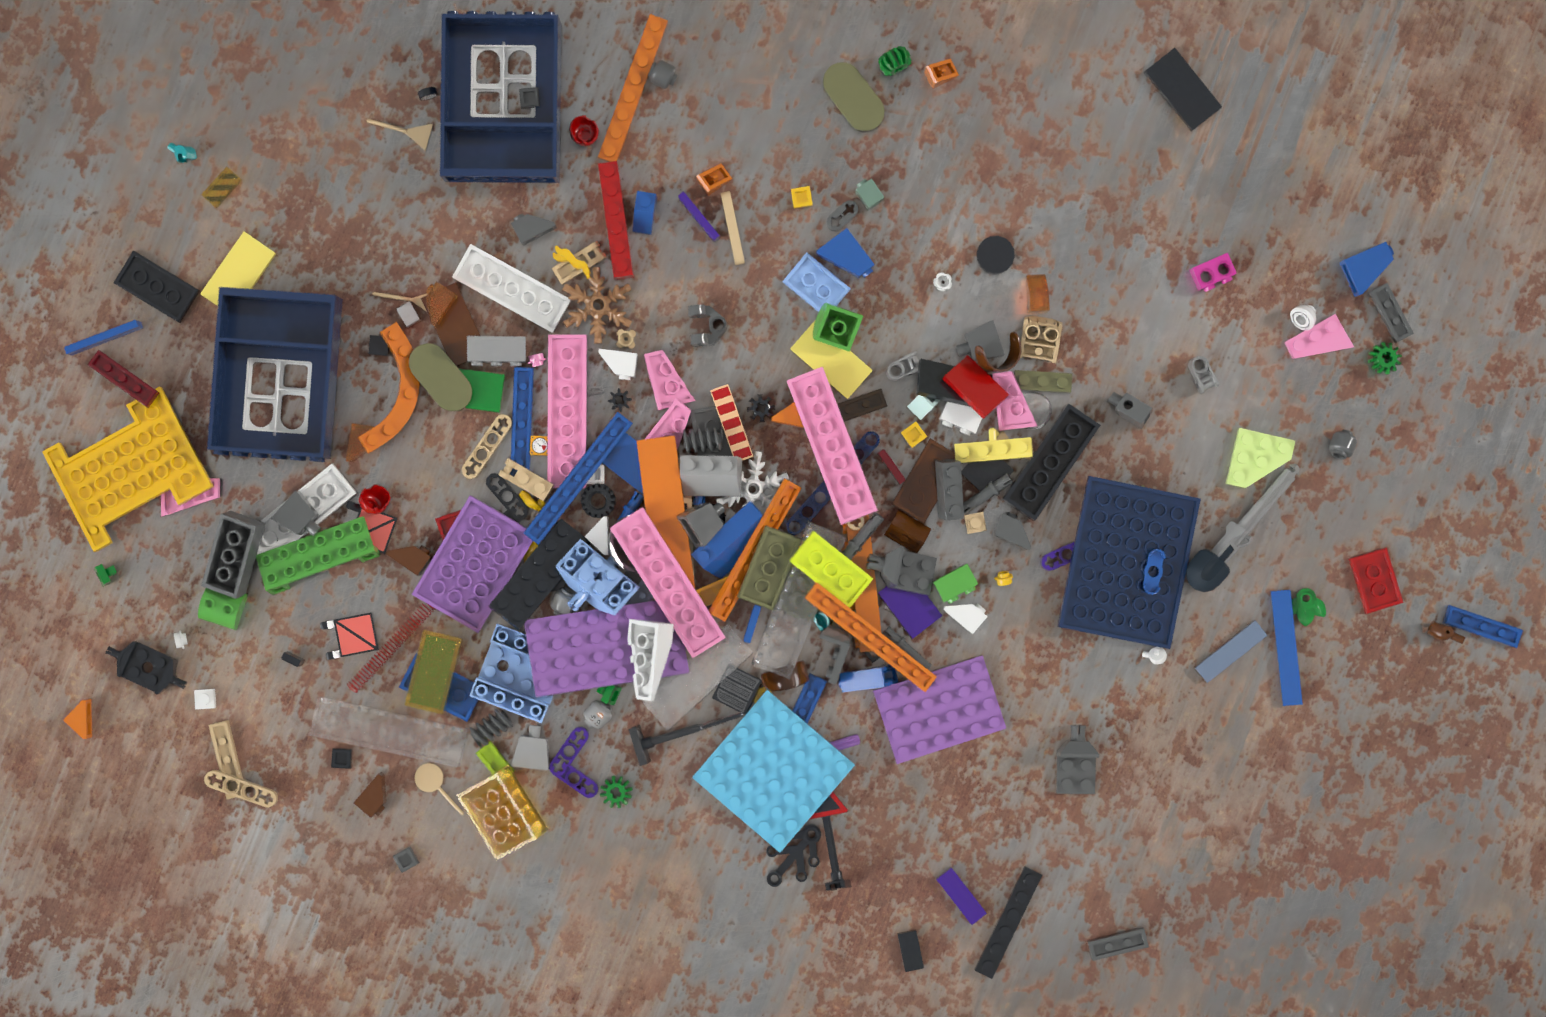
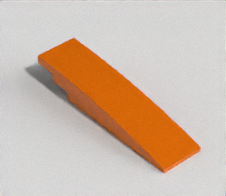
M675 435L637 440L646 513L695 588L689 536L677 518L678 515L685 512Z

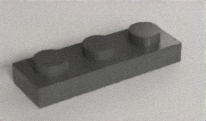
M1388 283L1369 292L1395 343L1414 334Z
M1143 927L1087 941L1092 961L1149 947Z

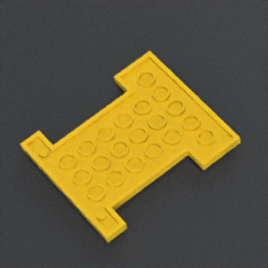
M160 386L155 389L159 392V395L149 408L137 400L126 405L135 422L72 457H68L62 443L59 442L42 451L93 552H98L113 543L104 526L165 492L171 490L177 504L181 506L214 487L164 390Z

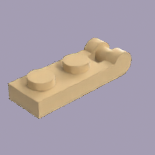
M598 241L593 242L574 254L576 259L586 262L589 269L607 259L605 252L602 253L599 248L600 244ZM593 252L596 257L590 259L588 254ZM561 262L552 268L561 285L566 284L583 273L582 269H575L570 262Z
M507 458L506 466L503 470H500L498 475L542 501H546L554 484ZM513 468L518 470L515 476L510 475Z

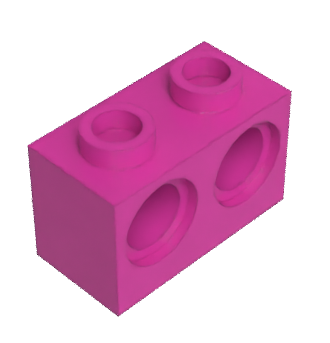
M1228 253L1189 270L1197 290L1204 289L1205 292L1215 288L1214 284L1220 281L1222 284L1232 281V276L1237 274ZM1219 265L1226 267L1227 272L1225 275L1219 273ZM1201 273L1208 274V282L1201 280Z

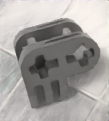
M688 306V316L690 318L710 317L709 328L712 333L709 335L706 333L690 335L691 346H714L728 328L727 321L711 306ZM717 320H721L724 323L723 328L720 330L714 329V323Z

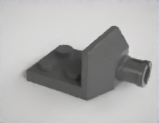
M899 547L883 557L869 554L867 559L869 563L866 564V569L879 571L880 577L888 588L930 596L937 558L904 551L905 547Z
M833 621L832 625L827 626L819 634V638L840 645L839 649L835 648L832 659L835 660L833 667H828L825 676L828 678L829 683L836 685L850 646L848 632Z
M1070 725V740H1066L1057 750L1056 793L1095 794L1096 758H1099V753L1085 738L1086 725Z

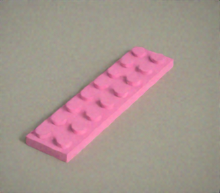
M548 335L547 481L554 484L553 488H559L587 452V335Z
M820 367L787 380L841 525L878 511L824 368Z
M643 507L610 527V530L671 624H674V630L692 658L725 638L722 630Z

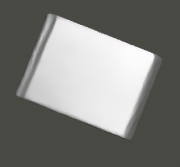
M410 301L397 308L407 328L421 320Z

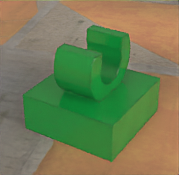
M100 564L94 568L103 587L110 584L111 580L109 577L117 574L114 565L104 569L103 565Z
M613 685L600 687L596 692L603 695L602 702L615 705L622 688Z

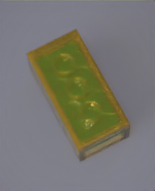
M423 630L405 706L438 714L445 713L463 639Z

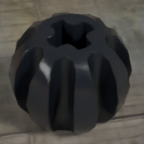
M757 394L758 401L751 398L748 402L752 403L753 407H747V412H754L750 416L753 421L757 416L760 417L759 423L765 422L764 416H768L771 419L774 415L768 411L775 410V404L768 405L772 400L769 396L766 400H762L763 394ZM758 404L766 406L764 408V413H761V411H756V409L758 408Z

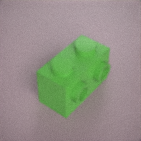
M964 564L932 582L942 601H948L949 604L959 599V594L963 592L969 594L976 590L975 586L978 585L968 564Z

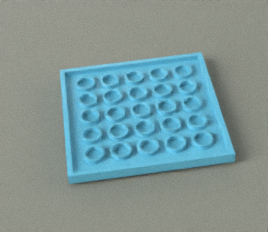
M766 690L692 778L778 852H781L855 764L769 690Z

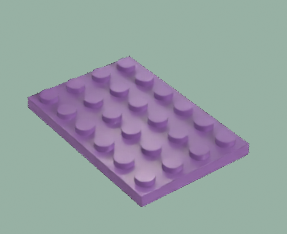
M470 495L412 595L479 633L492 611L488 607L489 604L509 582L533 542L523 534L527 528Z
M983 655L931 671L937 677L926 692H923L908 679L873 690L897 764L1006 729Z

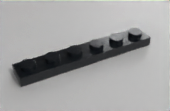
M1024 866L974 969L976 972L993 979L1042 878V874Z

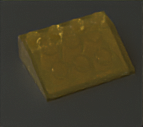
M509 765L502 767L456 795L496 861L538 839L548 830Z

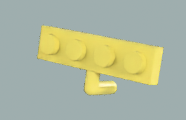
M990 428L988 431L989 441L954 444L955 460L961 461V463L1033 457L1031 437L997 440L999 431L995 428Z

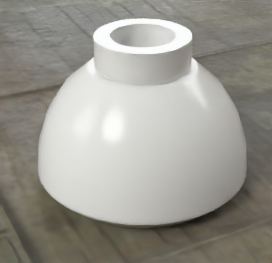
M1311 305L1297 306L1290 312L1291 321L1301 330H1310L1316 322V310Z

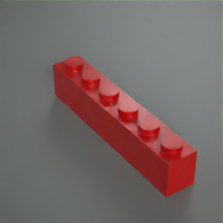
M617 161L598 163L614 279L634 278L619 165Z

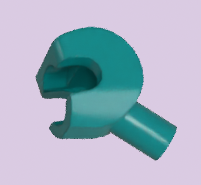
M173 143L168 145V149L175 154L177 163H186L187 159H197L195 149L190 146H176Z
M821 611L811 616L820 631H823L833 622Z

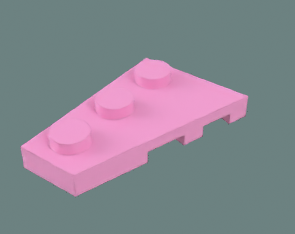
M1336 314L1314 325L1312 329L1305 330L1284 342L1293 359L1354 347Z
M663 350L643 355L658 410L669 408L676 398L683 404L696 401Z
M1013 372L993 373V379L1009 394L996 407L999 431L1038 426Z
M676 398L645 439L675 435L678 450L683 436V429L687 425L691 409Z
M210 478L214 486L213 488L181 506L177 504L171 490L161 495V517L220 498V478Z

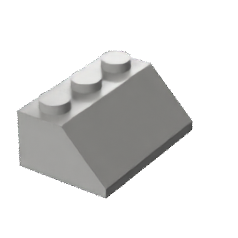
M467 336V362L471 363V366H483V363H491V366H502V363H510V366H522V363L526 362V337Z
M681 456L680 478L684 496L741 497L742 458L738 456Z

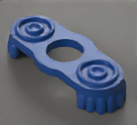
M1161 549L1150 551L1147 565L1144 568L1143 588L1146 593L1151 595L1157 594L1160 590L1159 582L1163 575L1162 565L1163 560L1166 558L1164 551ZM1151 566H1156L1159 570L1158 575L1155 577H1151L1148 574V569Z

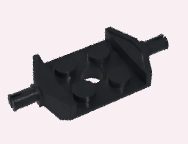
M133 641L120 651L110 646L107 648L106 654L117 659V677H123L155 692L154 694L157 695L165 691L170 685H176L182 689L187 685V681L177 678L176 659L137 641ZM146 662H150L153 665V670L150 673L144 670Z

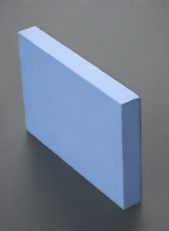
M807 252L782 281L818 312L824 303L837 306L851 290V288Z

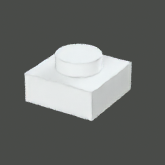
M215 689L194 690L195 710L216 708Z

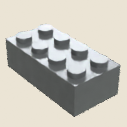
M233 511L222 513L201 586L235 599L246 594L266 523Z

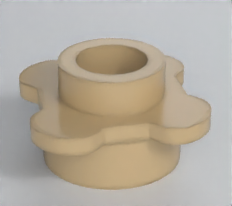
M618 330L617 347L633 349L635 347V331Z

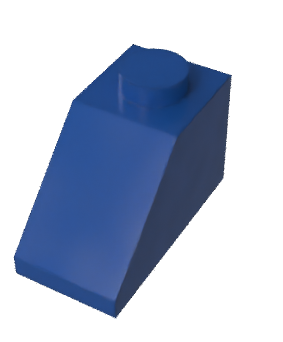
M637 191L632 232L652 235L657 202L656 194Z

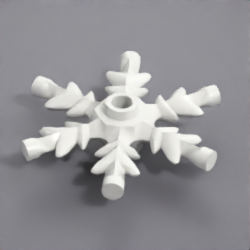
M755 451L754 461L749 459L751 469H748L751 477L748 479L744 478V472L742 471L741 497H744L747 503L751 501L753 504L756 500H760L762 507L765 505L767 509L772 501L770 499L772 495L765 496L764 490L766 488L773 490L772 486L779 488L780 482L784 478L789 480L787 472L777 476V472H774L770 479L767 475L765 481H760L758 476L763 473L760 469L763 468L765 462L760 463L762 452ZM750 486L755 488L754 493L749 492ZM720 497L716 499V502L722 505L728 503V507H731L735 500L739 503L741 497Z

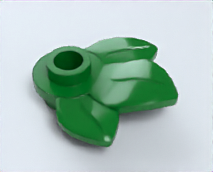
M1302 588L1298 591L1296 598L1292 599L1293 615L1297 614V618L1302 625L1308 626L1313 621L1315 615L1319 617L1326 616L1324 602L1316 598V594L1312 589ZM1304 595H1309L1310 599L1308 601H1304L1302 597Z

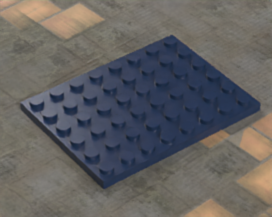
M1088 476L1057 627L1171 649L1201 498ZM1161 549L1164 551L1166 558L1163 560L1162 565L1163 575L1159 582L1160 590L1157 594L1151 595L1146 593L1143 588L1144 568L1147 565L1150 551ZM1151 566L1148 569V574L1151 577H1155L1159 573L1156 566Z

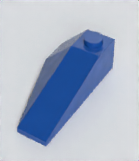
M751 501L748 502L723 525L705 547H698L691 555L703 569L722 579L733 569L763 514Z

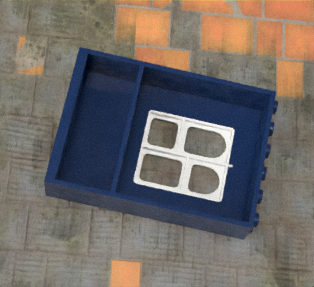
M447 11V14H442L440 177L445 182L560 183L562 24L559 16L555 15L554 12H544L543 15H539L530 11L524 12V14H516L513 11H507L505 14H497L494 11H487L486 14H478L476 11H467L466 14H459L457 11ZM521 50L530 55L532 61V71L530 74L515 75L508 73V60L513 52ZM483 51H494L500 58V82L498 84H479L476 81L477 57ZM511 82L530 83L531 88L538 87L540 107L531 108L530 114H509L508 84ZM478 92H498L500 94L499 113L478 114L476 112V94Z
M219 287L207 450H213V454L227 456L232 452L233 456L249 457V453H251L252 457L268 458V455H271V458L287 460V456H290V460L306 461V457L310 458V461L325 462V459H331L342 298L329 294ZM255 362L276 364L275 392L273 395H257L251 392L253 364ZM287 364L307 366L308 374L305 388L285 387L283 385L284 368ZM284 395L304 396L306 399L304 421L297 429H288L281 422L282 397ZM252 402L273 404L272 421L267 426L257 427L252 424L249 416L250 404Z

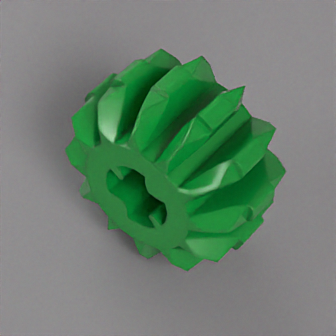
M894 47L888 50V52L883 53L878 59L879 67L885 75L892 76L902 72L911 64V55L905 47Z
M1381 342L1380 347L1374 345V351L1369 352V355L1373 358L1369 359L1368 362L1374 363L1371 369L1374 370L1378 367L1377 373L1381 374L1384 371L1385 375L1390 374V370L1395 372L1397 370L1395 365H1401L1397 358L1402 357V354H1396L1399 348L1395 347L1392 349L1393 344L1388 343L1386 346L1385 342ZM1386 355L1385 358L1388 359V361L1384 362V358H1382V356Z
M612 776V783L606 779L605 783L607 786L601 785V789L606 792H602L600 797L607 796L603 803L606 804L610 800V808H613L614 803L617 804V808H621L620 801L627 805L628 801L625 798L631 799L632 795L626 792L632 791L633 788L625 787L629 784V780L622 783L623 776H620L618 781H616L615 776ZM618 787L621 795L614 796V792L611 791L612 788L614 790Z

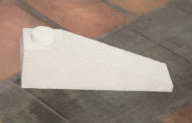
M629 619L628 645H631L633 656H630L631 663H634L635 669L633 680L636 699L654 701L672 645L674 624Z

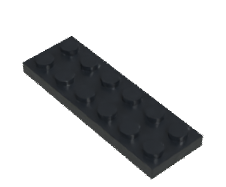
M560 519L488 607L519 631L562 579L556 568L559 561L580 539L587 545H590L591 542L563 519Z

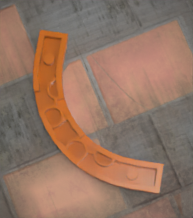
M397 322L382 330L380 335L391 350L397 363L398 372L400 373L398 394L389 414L374 428L358 437L368 454L388 442L401 431L412 415L418 399L420 382L412 374L409 367V358L413 348Z

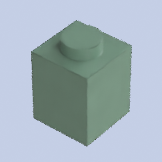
M872 178L868 181L864 179L856 185L858 188L855 190V193L868 211L885 198Z

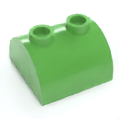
M824 303L815 320L813 339L850 352L863 315Z
M206 588L199 604L198 618L237 630L248 593L235 599Z

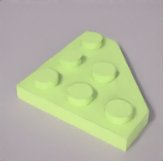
M1238 428L1226 484L1247 488L1290 461L1293 455L1295 440Z

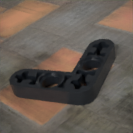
M497 473L490 474L486 478V485L507 509L503 514L520 523L527 517L529 508L503 477ZM492 477L495 479H500L498 481V484L501 487H503L504 484L506 485V488H503L499 492V494H497L496 492L497 490H499V488L496 485H490L492 483ZM505 491H510L513 494V498L509 502H505L502 499V494ZM518 499L519 502L516 505L520 508H525L523 510L524 515H516L517 509L514 506L510 509L508 505L513 504Z

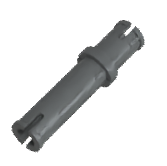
M1006 473L996 481H991L986 488L963 502L964 514L967 515L970 511L994 495L998 496L1000 491L1013 484L1014 482L1009 474Z
M874 512L858 534L849 540V544L842 554L852 560L857 552L862 550L864 543L874 533L884 518Z
M890 626L882 633L926 669H930L932 664L924 659L906 642L904 637L901 638Z

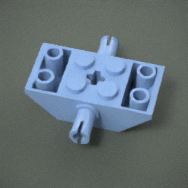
M581 539L556 565L566 584L576 592L575 596L567 602L570 608L574 605L572 608L574 611H577L587 601L599 611L616 615L640 587L616 568L617 563L613 560L612 556L606 560Z

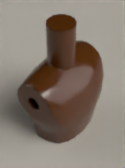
M1435 621L1430 623L1427 634L1437 640L1445 641L1452 639L1461 644L1465 640L1464 636L1455 633L1450 626Z

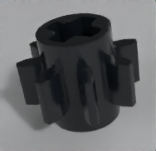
M618 388V393H610L613 398L608 400V402L614 404L612 410L618 407L622 413V408H630L627 403L632 401V398L626 397L628 391H625L623 394L620 388ZM618 396L621 398L622 396H624V404L619 403L618 405H616V397Z

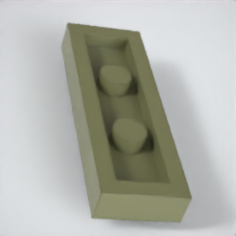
M1014 370V376L1021 390L1071 393L1072 373Z

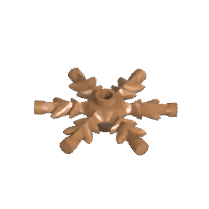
M593 267V278H589L590 283L593 285L589 286V288L594 291L591 296H586L585 289L582 292L577 284H575V289L568 284H565L562 289L571 294L568 299H579L577 303L584 302L586 304L584 310L577 308L579 312H569V315L572 317L563 321L565 327L568 328L576 323V327H579L582 319L586 322L588 315L593 316L594 321L590 325L594 326L589 334H595L594 344H602L601 333L606 335V331L602 326L606 324L601 320L602 316L608 315L609 321L611 322L613 319L617 327L622 323L629 328L632 323L631 320L623 317L626 312H616L618 308L612 310L609 308L610 302L617 303L616 299H626L623 294L632 290L630 285L627 283L619 289V285L616 284L612 292L610 289L608 290V296H603L600 291L605 287L601 286L605 277L600 278V267ZM594 303H598L600 305V308L598 310H596L593 307Z

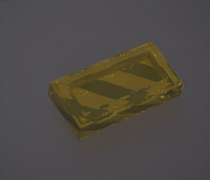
M226 166L201 195L215 208H218L242 179Z

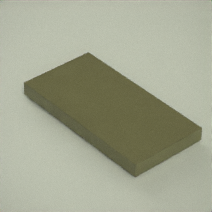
M765 525L737 597L774 610L792 565L789 560L798 550L802 539Z

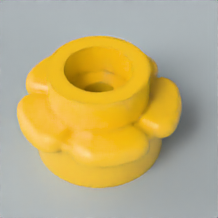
M1000 571L994 578L997 580V585L1005 586L1012 584L1013 574H1010L1009 571Z

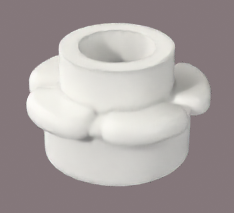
M938 273L936 278H934L933 284L939 291L949 290L952 286V278L949 274Z
M181 631L173 633L176 648L182 647L184 649V645L188 644L186 633L182 634Z

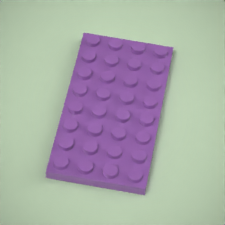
M656 600L624 605L616 615L596 609L527 620L524 626L536 698L634 682V663H631L630 656H633L631 645H628L629 619L670 623ZM674 628L672 645L661 678L689 674L685 645Z

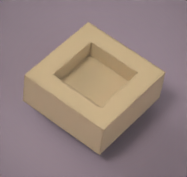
M983 512L964 515L967 534L987 531Z

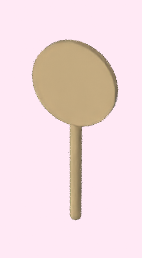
M432 763L420 766L415 773L417 787L424 792L438 790L461 815H464V812L440 787L443 783L442 770Z

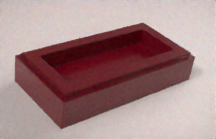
M885 449L878 452L877 455L899 485L905 481L904 476Z

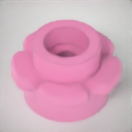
M543 353L528 356V364L532 363L533 367L544 365L543 361L546 360Z

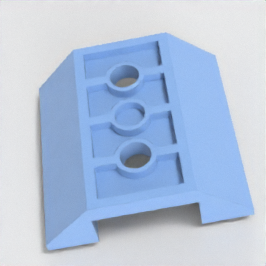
M496 624L490 640L489 650L469 696L542 723L554 695L537 698L535 696L526 634ZM501 660L508 662L509 667L506 671H501L498 668V663Z

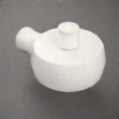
M1154 647L1149 652L1143 651L1142 656L1149 657L1153 664H1162L1166 661L1167 653L1162 647Z

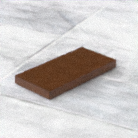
M455 282L421 298L447 356L458 367L467 362V336L481 335Z
M930 438L891 505L925 523L938 501L935 461L955 459V452Z

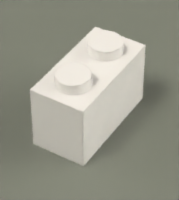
M946 401L939 420L943 421L942 425L953 428V426L960 428L959 432L970 436L971 433L976 434L982 417L969 406Z

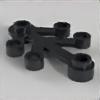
M807 825L803 831L797 832L792 839H802L798 845L785 846L781 852L776 850L775 854L768 852L770 848H774L773 846L769 845L767 847L766 853L769 857L789 854L776 871L768 873L767 883L770 886L777 887L781 884L782 875L795 860L797 863L796 879L799 882H804L807 879L803 850L808 844L810 851L808 864L811 867L819 865L820 860L817 856L816 843L821 838V831L816 825ZM814 831L815 836L809 837L808 832ZM812 858L817 859V863L814 865L810 863ZM801 872L804 873L805 878L799 879L798 874ZM777 875L778 880L775 882L772 881L771 876Z

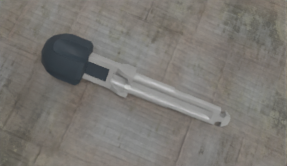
M1290 464L1289 470L1285 469L1238 524L1230 521L1226 526V534L1211 551L1203 549L1194 556L1186 568V577L1188 583L1195 590L1201 592L1212 591L1230 574L1227 562L1239 548L1249 545L1253 540L1248 534L1295 480V475H1299L1300 468L1297 464Z

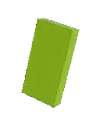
M491 741L487 746L482 747L475 753L499 783L515 771Z

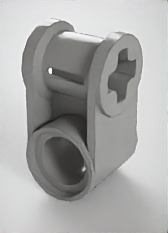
M912 352L891 363L886 369L887 377L892 381H897L917 373L919 360L916 356L917 352ZM892 367L900 369L899 376L891 374L890 370Z
M1197 356L1190 359L1188 368L1200 394H1203L1205 390L1213 386H1219L1218 379L1212 371L1207 358ZM1196 360L1202 362L1200 370H1197L1194 366Z

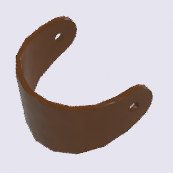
M1011 332L1008 357L996 369L989 364L983 348L979 345L975 347L978 365L988 372H1003L1012 369L1020 360L1022 352L1018 334Z
M804 660L765 672L761 674V680L767 690L782 691L805 684L809 681V675Z

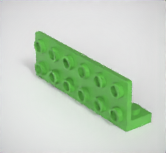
M362 516L318 532L314 537L310 535L258 554L256 560L265 590L275 595L291 589L289 583L355 559L366 562L379 557L380 553L378 548L373 545L366 520Z

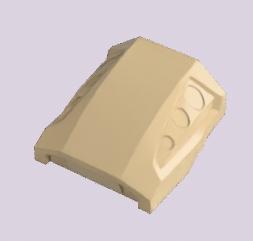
M1038 316L1024 317L1020 340L1022 350L1020 358L1030 357L1056 363L1062 322Z

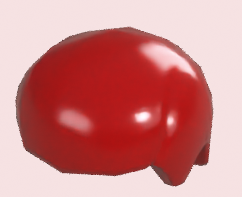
M581 115L571 121L569 132L571 139L576 144L586 147L594 144L598 139L599 129L594 120Z
M374 484L369 489L365 488L361 492L359 503L361 508L368 514H380L387 508L391 497L384 487Z

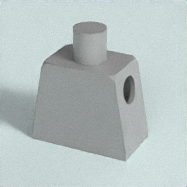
M529 725V734L519 737L511 767L549 770V741L546 737H540L541 726Z

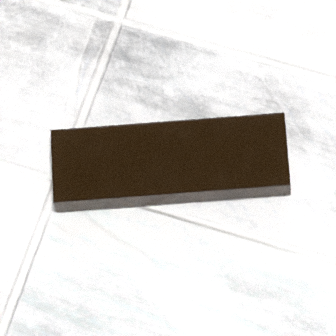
M882 389L837 404L844 422L888 407Z

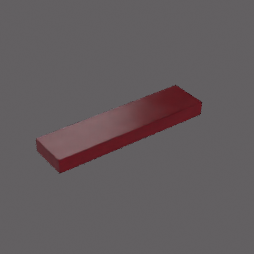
M100 350L96 352L87 364L147 408L150 407L159 395L157 390Z

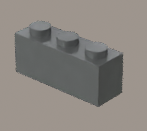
M955 459L935 461L939 518L946 521L964 519L961 461Z

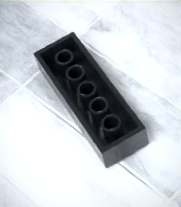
M1065 405L1033 452V457L1029 458L1001 500L1032 521H1036L1101 425L1072 405Z

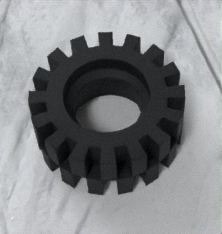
M604 484L590 485L581 495L582 509L587 515L594 518H602L611 514L616 505V497L612 489ZM600 493L604 495L606 503L602 508L592 506L591 498L594 494Z

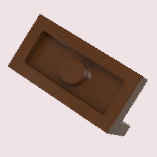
M898 510L884 536L918 554L931 528Z

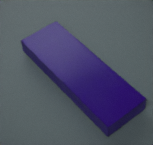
M685 192L678 195L680 202L713 242L719 240L720 235Z
M952 867L936 878L971 925L987 914Z

